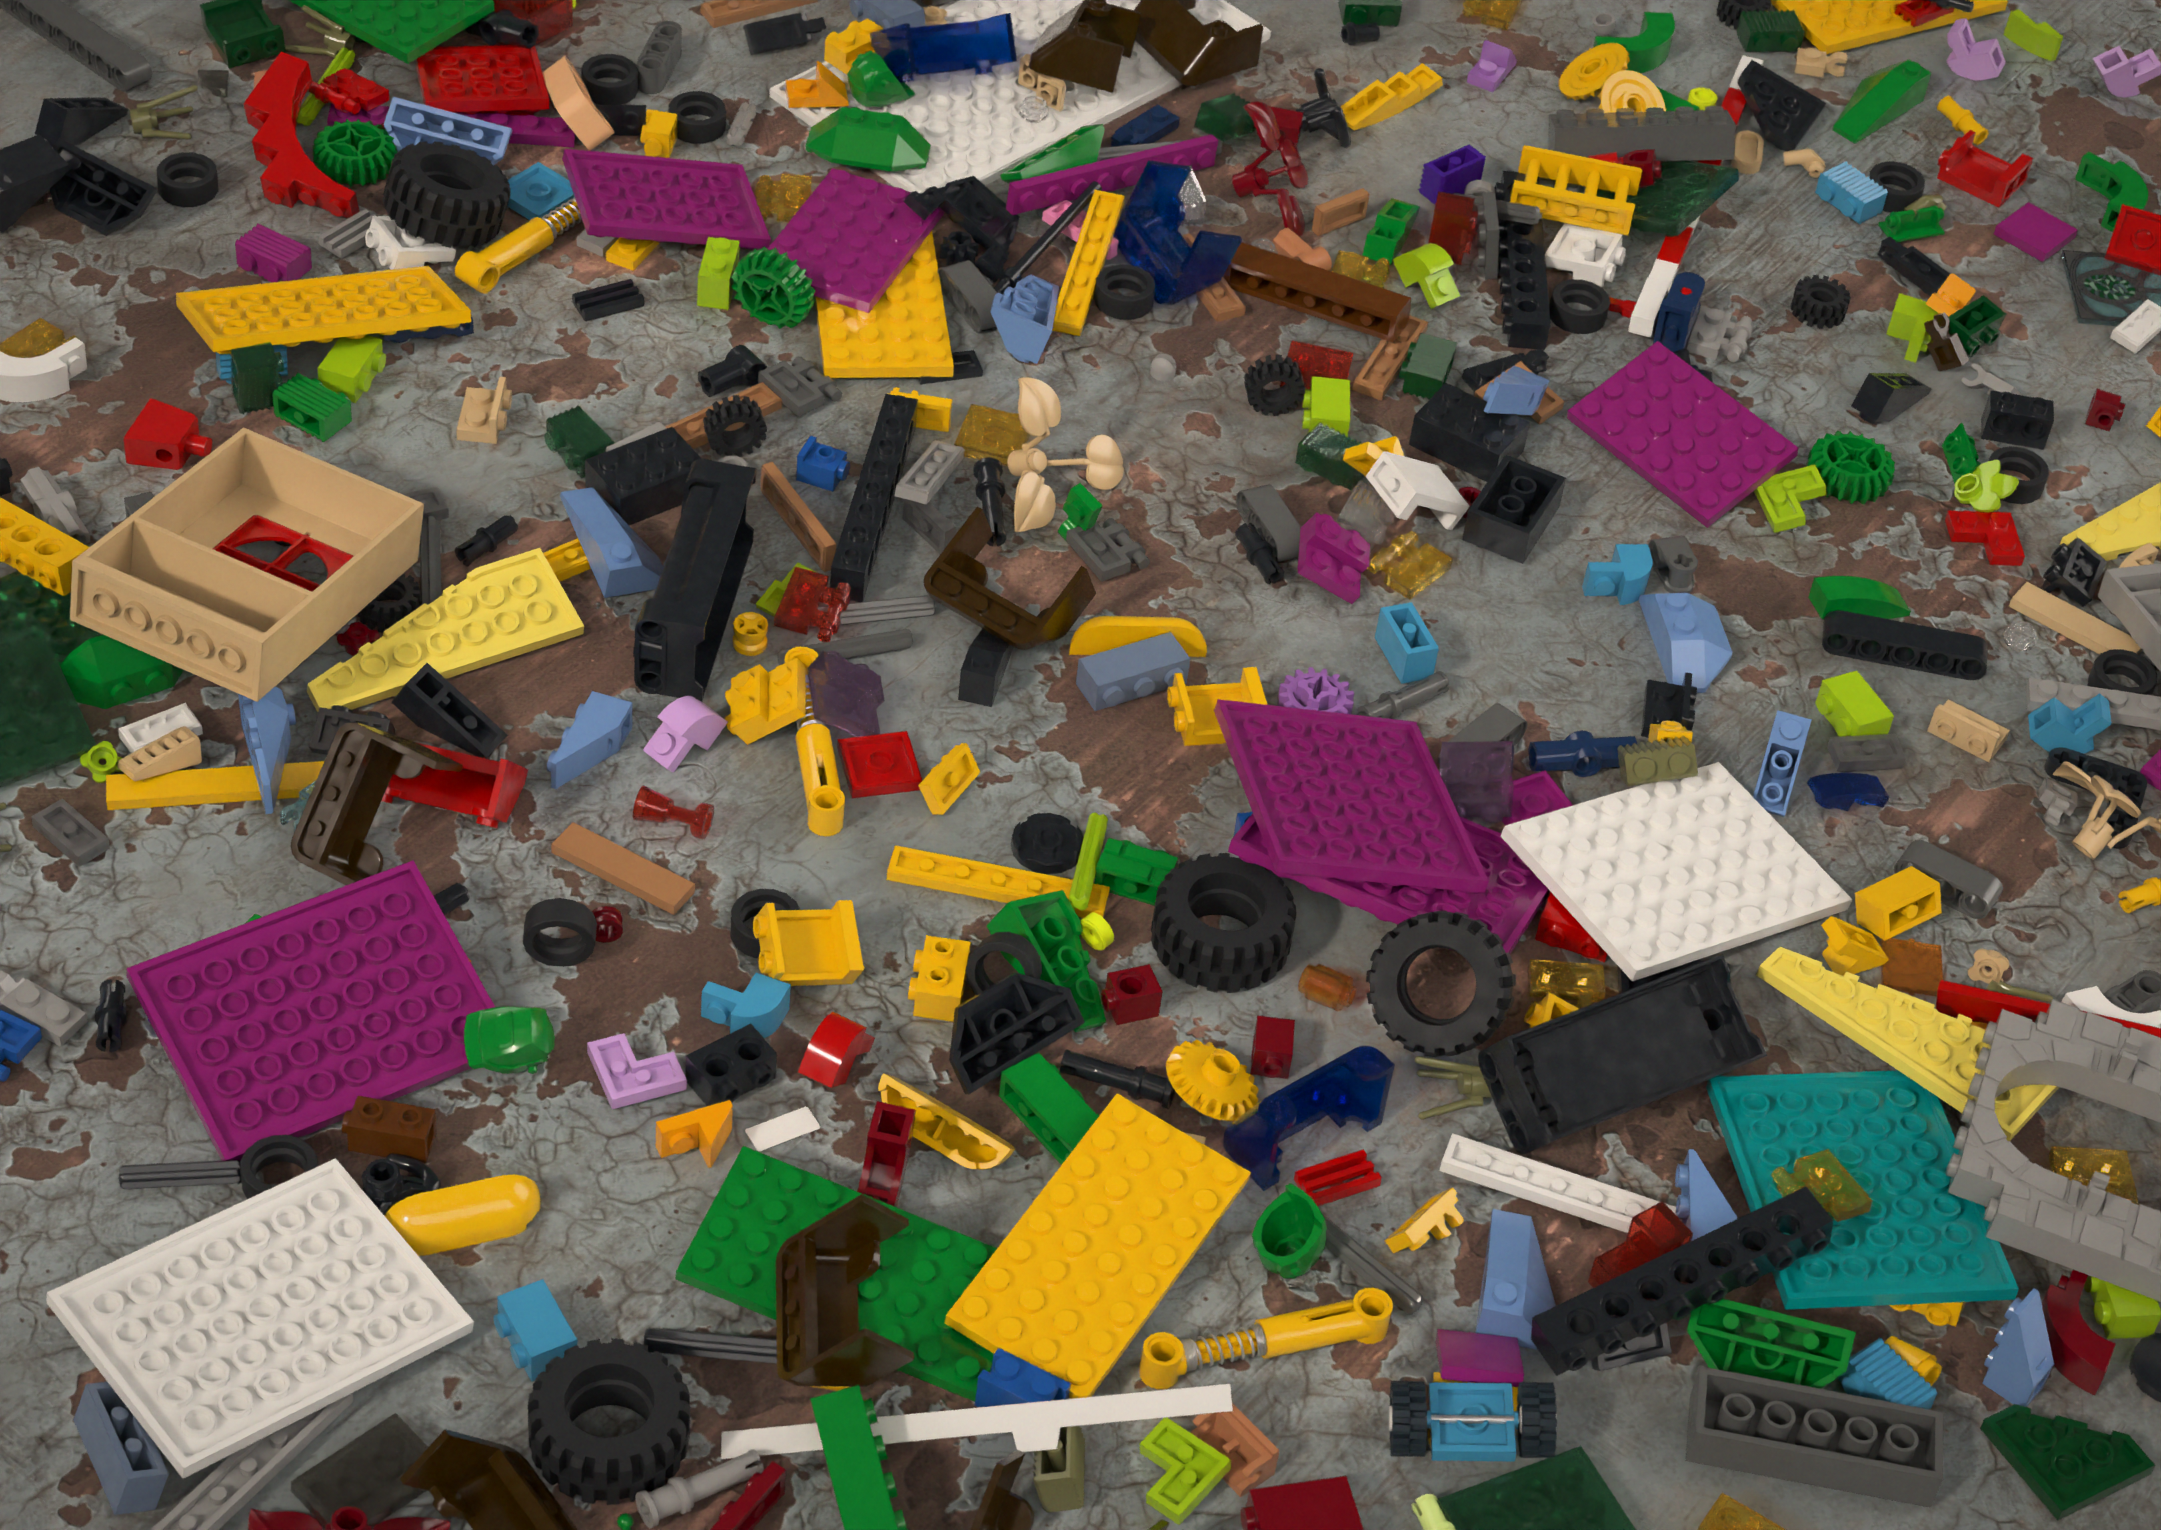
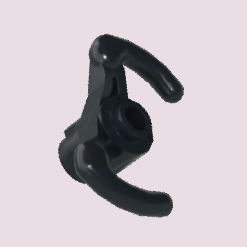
M1317 68L1314 71V79L1319 98L1300 105L1301 108L1296 109V111L1304 113L1301 129L1303 132L1309 130L1310 133L1323 129L1337 139L1342 147L1347 148L1351 145V138L1343 109L1330 96L1324 70Z
M390 1153L386 1159H377L371 1162L362 1174L363 1191L383 1215L393 1205L409 1196L441 1188V1181L431 1168L422 1161L407 1155ZM400 1170L412 1173L418 1178L401 1175Z

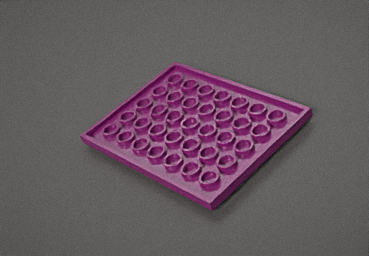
M1217 699L1214 709L1216 718L1275 872L1287 876L1298 874L1316 876L1320 879H1348L1357 883L1368 881L1386 883L1390 886H1417L1427 890L1437 888L1455 890L1459 893H1485L1489 880L1416 722Z
M1253 813L1231 839L1228 849L1229 853L1238 856L1244 862L1260 865L1271 870L1279 877L1290 878L1306 885L1308 889L1314 892H1323L1339 899L1347 906L1358 907L1372 913L1382 921L1399 924L1406 919L1434 911L1467 914L1469 918L1480 920L1488 925L1487 929L1491 933H1497L1503 941L1501 945L1505 952L1510 954L1550 892L1502 839L1501 833L1463 817H1460L1489 880L1485 893H1459L1455 890L1437 888L1427 890L1417 886H1390L1386 883L1368 881L1357 883L1348 879H1320L1316 876L1298 874L1287 876L1275 872Z
M414 860L126 968V976L219 1157L225 1161L238 1160L241 1162L246 1150L263 1138L272 1135H289L300 1138L342 1121L347 1110L352 1111L357 1096L391 1101L470 1069L464 1044V1028L467 1014L495 1007Z

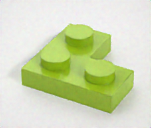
M1811 465L1773 475L1755 489L1754 493L1773 532L1777 533L1806 525V516L1799 502L1825 496L1826 485L1816 465Z
M1167 1417L1163 1418L1139 1444L1140 1454L1167 1471L1146 1493V1503L1178 1525L1187 1518L1231 1470V1459Z

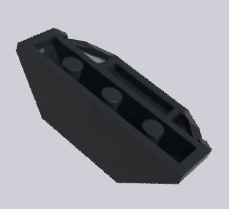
M60 138L53 147L72 167L50 188L55 209L104 236L140 218L158 191L146 182Z
M1012 973L955 1008L949 1061L965 1095H969L1000 1076L1002 1071L1034 1055L1079 1027L1085 1021L1070 988L1054 985L1024 974Z

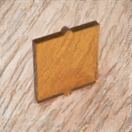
M1890 938L1886 941L1881 939L1880 946L1889 959L1884 965H1881V984L1897 991L1908 992L1911 996L1916 993L1937 997L1940 980H1943L1941 945L1915 942L1912 938L1908 940Z

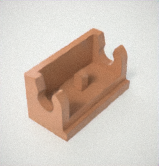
M1232 1403L1233 1411L1198 1414L1192 1421L1197 1427L1190 1433L1231 1459V1470L1222 1479L1242 1497L1250 1489H1254L1275 1474L1280 1450Z

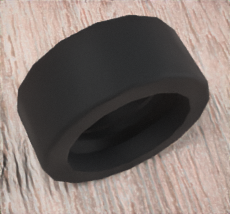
M601 54L591 57L584 62L581 68V78L593 103L599 105H622L636 97L638 93V68L632 60L621 55ZM612 77L621 79L622 81L603 82L599 81L598 79Z
M689 91L677 95L669 104V113L677 114L678 139L693 144H705L715 141L723 135L726 129V107L719 97L703 91ZM703 115L709 118L705 120L688 119L685 116Z
M182 152L170 155L163 159L157 167L158 193L164 201L174 206L196 207L204 205L214 199L218 193L217 166L212 159L203 154ZM181 177L201 178V180L192 183L174 181Z
M1895 161L1876 164L1869 173L1870 180L1873 179L1875 183L1878 182L1879 186H1883V189L1887 188L1888 194L1883 207L1884 211H1904L1905 207L1923 195L1925 188L1924 177L1914 167L1905 163ZM1884 184L1897 185L1905 190L1892 189Z
M1128 264L1108 266L1100 271L1096 278L1094 297L1095 304L1101 312L1116 319L1133 320L1148 314L1153 307L1155 280L1150 273L1140 267ZM1116 288H1127L1130 290H1134L1139 294L1133 296H1123L1116 294L1111 290Z
M1581 279L1562 281L1554 287L1549 304L1550 319L1557 327L1574 334L1597 332L1604 327L1610 306L1609 295L1602 287L1590 281ZM1580 303L1593 310H1577L1566 304Z
M2014 446L1999 448L1991 454L1988 461H2000V474H2005L2002 472L2003 470H2011L2022 473L2030 478V480H2019L2015 491L2008 497L2000 500L2013 504H2027L2040 498L2049 476L2048 465L2042 457L2028 449Z
M2113 649L2101 653L2095 659L2088 677L2087 686L2152 695L2157 684V673L2154 666L2143 656L2132 651ZM2106 674L2124 675L2132 679L2139 687L2119 685Z
M757 889L745 893L736 900L731 908L730 937L735 947L743 954L759 959L761 952L759 938H755L753 930L748 928L744 922L756 916L765 903H774L775 911L801 910L797 902L787 893L775 889Z
M563 898L547 899L533 905L526 913L524 922L523 945L526 952L534 960L550 966H573L585 961L593 953L595 947L597 922L594 913L579 902ZM558 926L572 929L578 932L579 935L560 939L545 935L541 930Z
M996 932L984 938L970 955L966 967L967 981L975 995L995 984L987 976L983 965L986 956L993 951H1003L1014 956L1021 963L1027 976L1040 979L1042 973L1041 958L1034 945L1023 936L1011 932Z
M272 1135L255 1142L246 1150L241 1159L242 1191L246 1198L249 1199L275 1187L262 1183L256 1178L257 1172L267 1165L275 1162H289L297 1164L304 1169V1173L318 1167L317 1156L313 1148L301 1138L289 1135Z

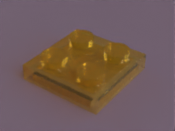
M971 404L954 445L965 449L964 457L977 460L988 457L995 458L1003 466H1008L1009 454L1015 450H1022V444L1028 442L1030 434L1023 429L1019 414Z

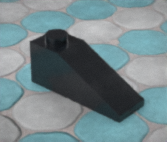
M106 97L44 98L35 134H40L52 147H54L59 138L72 145H80L126 116L128 109Z
M1869 373L1851 407L1860 412L1858 416L1871 424L1889 422L1927 396L1931 388L1907 373Z
M982 628L969 646L960 672L958 700L992 707L1014 647Z
M428 663L404 685L391 702L418 727L477 757L487 758L508 736Z

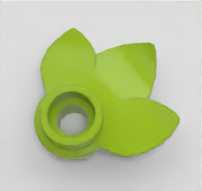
M1992 460L1977 466L1973 473H1968L1958 478L1955 483L1954 495L1960 503L1971 504L1976 511L1992 512L2001 508L2000 499L2011 495L2017 488L2019 480L2011 475L2000 474V461Z

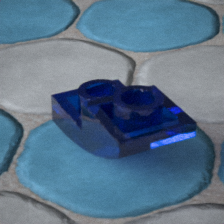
M1830 773L1811 777L1807 782L1815 795V801L1826 809L1837 808L1848 811L1854 801L1863 806L1870 804L1883 808L1890 798L1877 776L1868 774Z

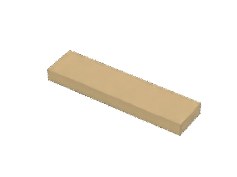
M2026 582L2010 601L2009 607L2099 655L2113 649H2123L2137 654L2142 652V649L2130 635L2029 582Z

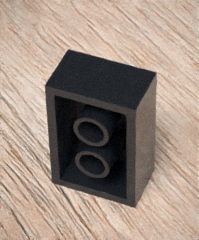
M1445 383L1414 415L1409 445L1488 482L1505 455L1517 459L1524 452L1530 422L1515 414L1487 413L1484 411L1487 401Z
M673 427L586 459L585 488L593 487L630 526L681 506L684 497V485L691 464L701 457Z
M1505 455L1468 510L1462 540L1523 564L1560 507L1566 477Z

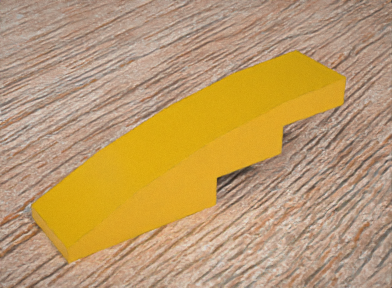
M1421 63L1407 75L1399 71L1384 83L1378 79L1340 106L1343 109L1348 127L1352 130L1361 129L1399 114L1443 86L1442 77Z

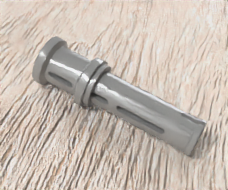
M752 1449L743 1455L687 1479L674 1476L663 1487L651 1492L639 1491L635 1497L639 1514L648 1528H654L658 1526L659 1520L677 1512L683 1515L689 1513L694 1507L695 1502L747 1481L756 1472L762 1473L764 1471L763 1463L745 1468L746 1465L761 1458Z

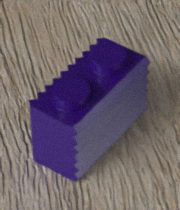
M1468 144L1423 164L1424 169H1422L1423 174H1421L1422 179H1420L1421 184L1419 185L1421 188L1418 189L1419 192L1436 206L1448 202L1449 199H1452L1454 193L1465 194L1466 186L1471 181L1482 179L1486 157Z

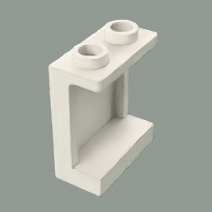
M1384 451L1366 475V478L1399 519L1407 520L1419 505L1430 508L1445 529L1453 530L1470 507L1438 465Z

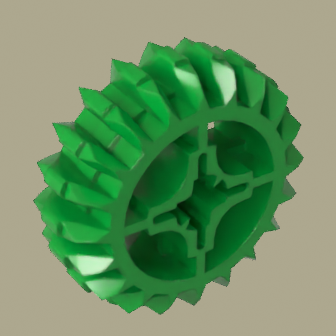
M346 119L345 123L334 122L333 127L324 126V131L317 133V138L312 146L315 166L333 181L336 180L341 185L347 183L350 187L354 184H360L364 187L365 183L376 184L377 179L385 180L386 175L389 174L397 149L393 143L394 137L389 136L387 130H384L382 125L374 126L372 121L364 123L360 119L356 122H350L348 119Z
M766 247L749 252L737 263L738 266L731 276L734 280L731 288L736 291L734 298L742 302L741 309H747L750 312V317H756L760 322H765L768 325L774 324L780 329L784 326L793 328L809 315V311L815 302L813 297L816 290L811 287L813 279L805 276L806 269L800 268L797 265V259L792 261L788 258L787 252L780 255L776 248L768 250Z
M1837 431L1835 435L1826 433L1824 438H1818L1812 450H1810L1807 459V466L1816 465L1826 485V497H1837L1838 502L1842 499L1848 500L1851 505L1854 501L1865 504L1867 500L1876 502L1878 497H1884L1885 492L1892 485L1895 471V461L1891 459L1892 453L1885 451V445L1876 444L1875 438L1867 439L1863 437V433L1860 436L1853 435L1851 431L1848 434H1843L1840 431Z

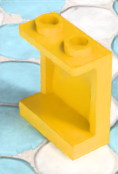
M1257 667L1243 668L1240 683L1185 686L1182 673L1174 674L1173 686H1169L1167 689V700L1169 707H1174L1175 709L1174 727L1176 732H1181L1184 746L1226 743L1214 712L1217 699L1268 705Z
M838 900L832 909L775 911L774 903H765L754 917L753 933L755 938H759L761 949L758 959L759 970L765 976L791 984V986L853 984L864 971L852 900Z

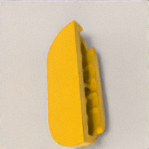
M1098 616L1085 621L1075 631L1071 639L1069 655H1094L1168 632L1174 635L1189 657H1206L1207 645L1201 631L1194 624L1182 618Z
M885 1073L882 1074L878 1091H881V1102L916 1110L913 1137L956 1163L975 1170L991 1169L1004 1163L1015 1151V1147L998 1135L929 1094L896 1077Z
M502 1175L409 1196L393 1205L384 1216L418 1256H425L522 1233L527 1229L526 1224L540 1211V1192L537 1184L528 1177Z

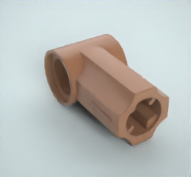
M1289 228L1279 231V234L1272 241V249L1280 255L1330 271L1332 268L1331 257L1325 248H1312Z

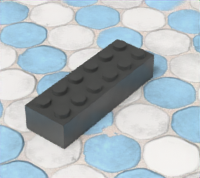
M1686 106L1677 107L1675 111H1664L1663 108L1650 107L1646 108V112H1634V109L1619 108L1616 109V113H1604L1602 109H1588L1586 113L1574 114L1573 110L1563 109L1558 110L1556 114H1549L1548 150L1588 158L1591 155L1617 152V157H1624V155L1631 151L1655 149L1656 160L1661 161L1734 159L1736 124L1729 112L1723 110L1721 106H1707L1705 110L1694 111V108Z
M1700 1366L1690 1394L1686 1461L1931 1508L1943 1481L1944 1412Z

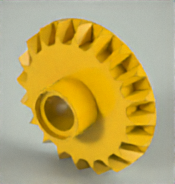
M1606 43L1593 47L1576 57L1565 68L1560 77L1559 89L1567 99H1573L1574 101L1581 98L1587 100L1590 96L1598 97L1602 91L1600 87L1609 76L1615 72L1628 69L1627 64L1630 62L1627 50L1620 44Z
M1631 70L1615 72L1600 87L1602 91L1598 98L1601 100L1598 108L1604 110V113H1616V109L1631 108L1634 109V112H1646V108L1659 107L1666 111L1663 97L1658 88L1650 79L1638 72Z
M1197 1039L1192 1043L1184 1041L1180 1046H1175L1167 1058L1166 1072L1174 1090L1187 1104L1206 1116L1223 1121H1238L1246 1118L1253 1111L1259 1100L1256 1096L1259 1089L1253 1084L1255 1077L1246 1073L1247 1066L1240 1064L1236 1056L1225 1050L1224 1047L1221 1049L1215 1048L1210 1041L1204 1045Z

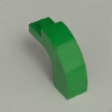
M1644 12L1638 36H1595L1593 47L1606 43L1620 44L1625 47L1629 54L1630 62L1627 64V70L1638 73L1651 71L1659 67L1668 57L1675 29L1673 13Z
M2089 151L2082 156L2075 180L2099 192L2110 201L2101 223L2103 228L2111 232L2114 231L2122 204L2141 210L2145 209L2148 201V189L2142 177L2132 167L2121 160L2113 165Z

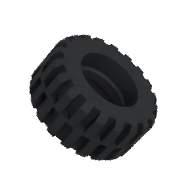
M426 141L419 142L416 145H407L395 154L383 193V205L391 220H395L398 227L408 230L409 234L416 238L419 236L424 238L426 242L432 244L434 242L439 243L444 247L458 246L459 248H468L473 246L475 248L484 243L487 244L499 234L511 189L502 170L497 165H492L491 160L488 158L480 157L477 155V152L470 149H461L460 146L451 144V146L444 145L443 142L428 144Z
M1210 853L1199 855L1195 861L1190 858L1180 863L1178 868H1173L1158 887L1151 926L1153 948L1157 951V957L1164 966L1169 965V971L1178 979L1184 977L1186 983L1197 988L1198 985L1207 987V991L1216 993L1218 989L1227 990V993H1237L1240 991V988L1245 987L1247 990L1260 986V981L1266 983L1275 977L1276 972L1280 971L1287 961L1297 914L1296 905L1293 902L1294 897L1290 889L1284 886V881L1274 873H1269V869L1254 863L1244 862L1240 858L1230 857V853H1219L1218 856L1211 857ZM1208 915H1224L1243 922L1248 928L1221 930L1203 923L1198 918Z
M1434 911L1402 921L1381 939V945L1378 949L1374 950L1370 958L1372 966L1366 975V982L1370 983V992L1366 994L1368 1004H1373L1376 1012L1373 1017L1378 1025L1383 1024L1387 1029L1386 1035L1393 1042L1398 1040L1404 1044V1049L1413 1053L1416 1051L1424 1053V1056L1449 1057L1469 1051L1486 1042L1503 1025L1507 1019L1506 1014L1514 1002L1515 996L1512 994L1513 986L1516 985V974H1512L1510 964L1513 961L1510 953L1505 952L1501 945L1503 941L1497 933L1493 934L1487 929L1488 925L1480 920L1471 919L1467 914L1460 912ZM1447 948L1456 951L1470 963L1476 977L1474 998L1469 1007L1456 1017L1450 1019L1431 1018L1420 1012L1409 997L1406 982L1408 970L1413 961L1421 953L1429 949Z
M612 1338V1343H600V1339L588 1341L587 1346L580 1349L578 1345L564 1351L562 1359L556 1356L545 1365L546 1372L538 1374L533 1383V1391L529 1394L528 1436L531 1458L535 1467L542 1470V1477L550 1485L555 1486L559 1483V1492L571 1498L575 1494L582 1496V1502L595 1504L596 1500H606L607 1505L620 1504V1499L629 1498L630 1502L635 1501L637 1492L656 1490L665 1485V1477L670 1479L675 1476L680 1469V1461L686 1458L688 1451L691 1406L687 1385L682 1382V1374L676 1366L672 1364L668 1366V1358L656 1350L653 1354L648 1352V1346L638 1342H634V1345L624 1344V1339ZM605 1405L622 1406L631 1409L646 1420L635 1431L618 1437L594 1436L582 1431L573 1423L585 1411Z

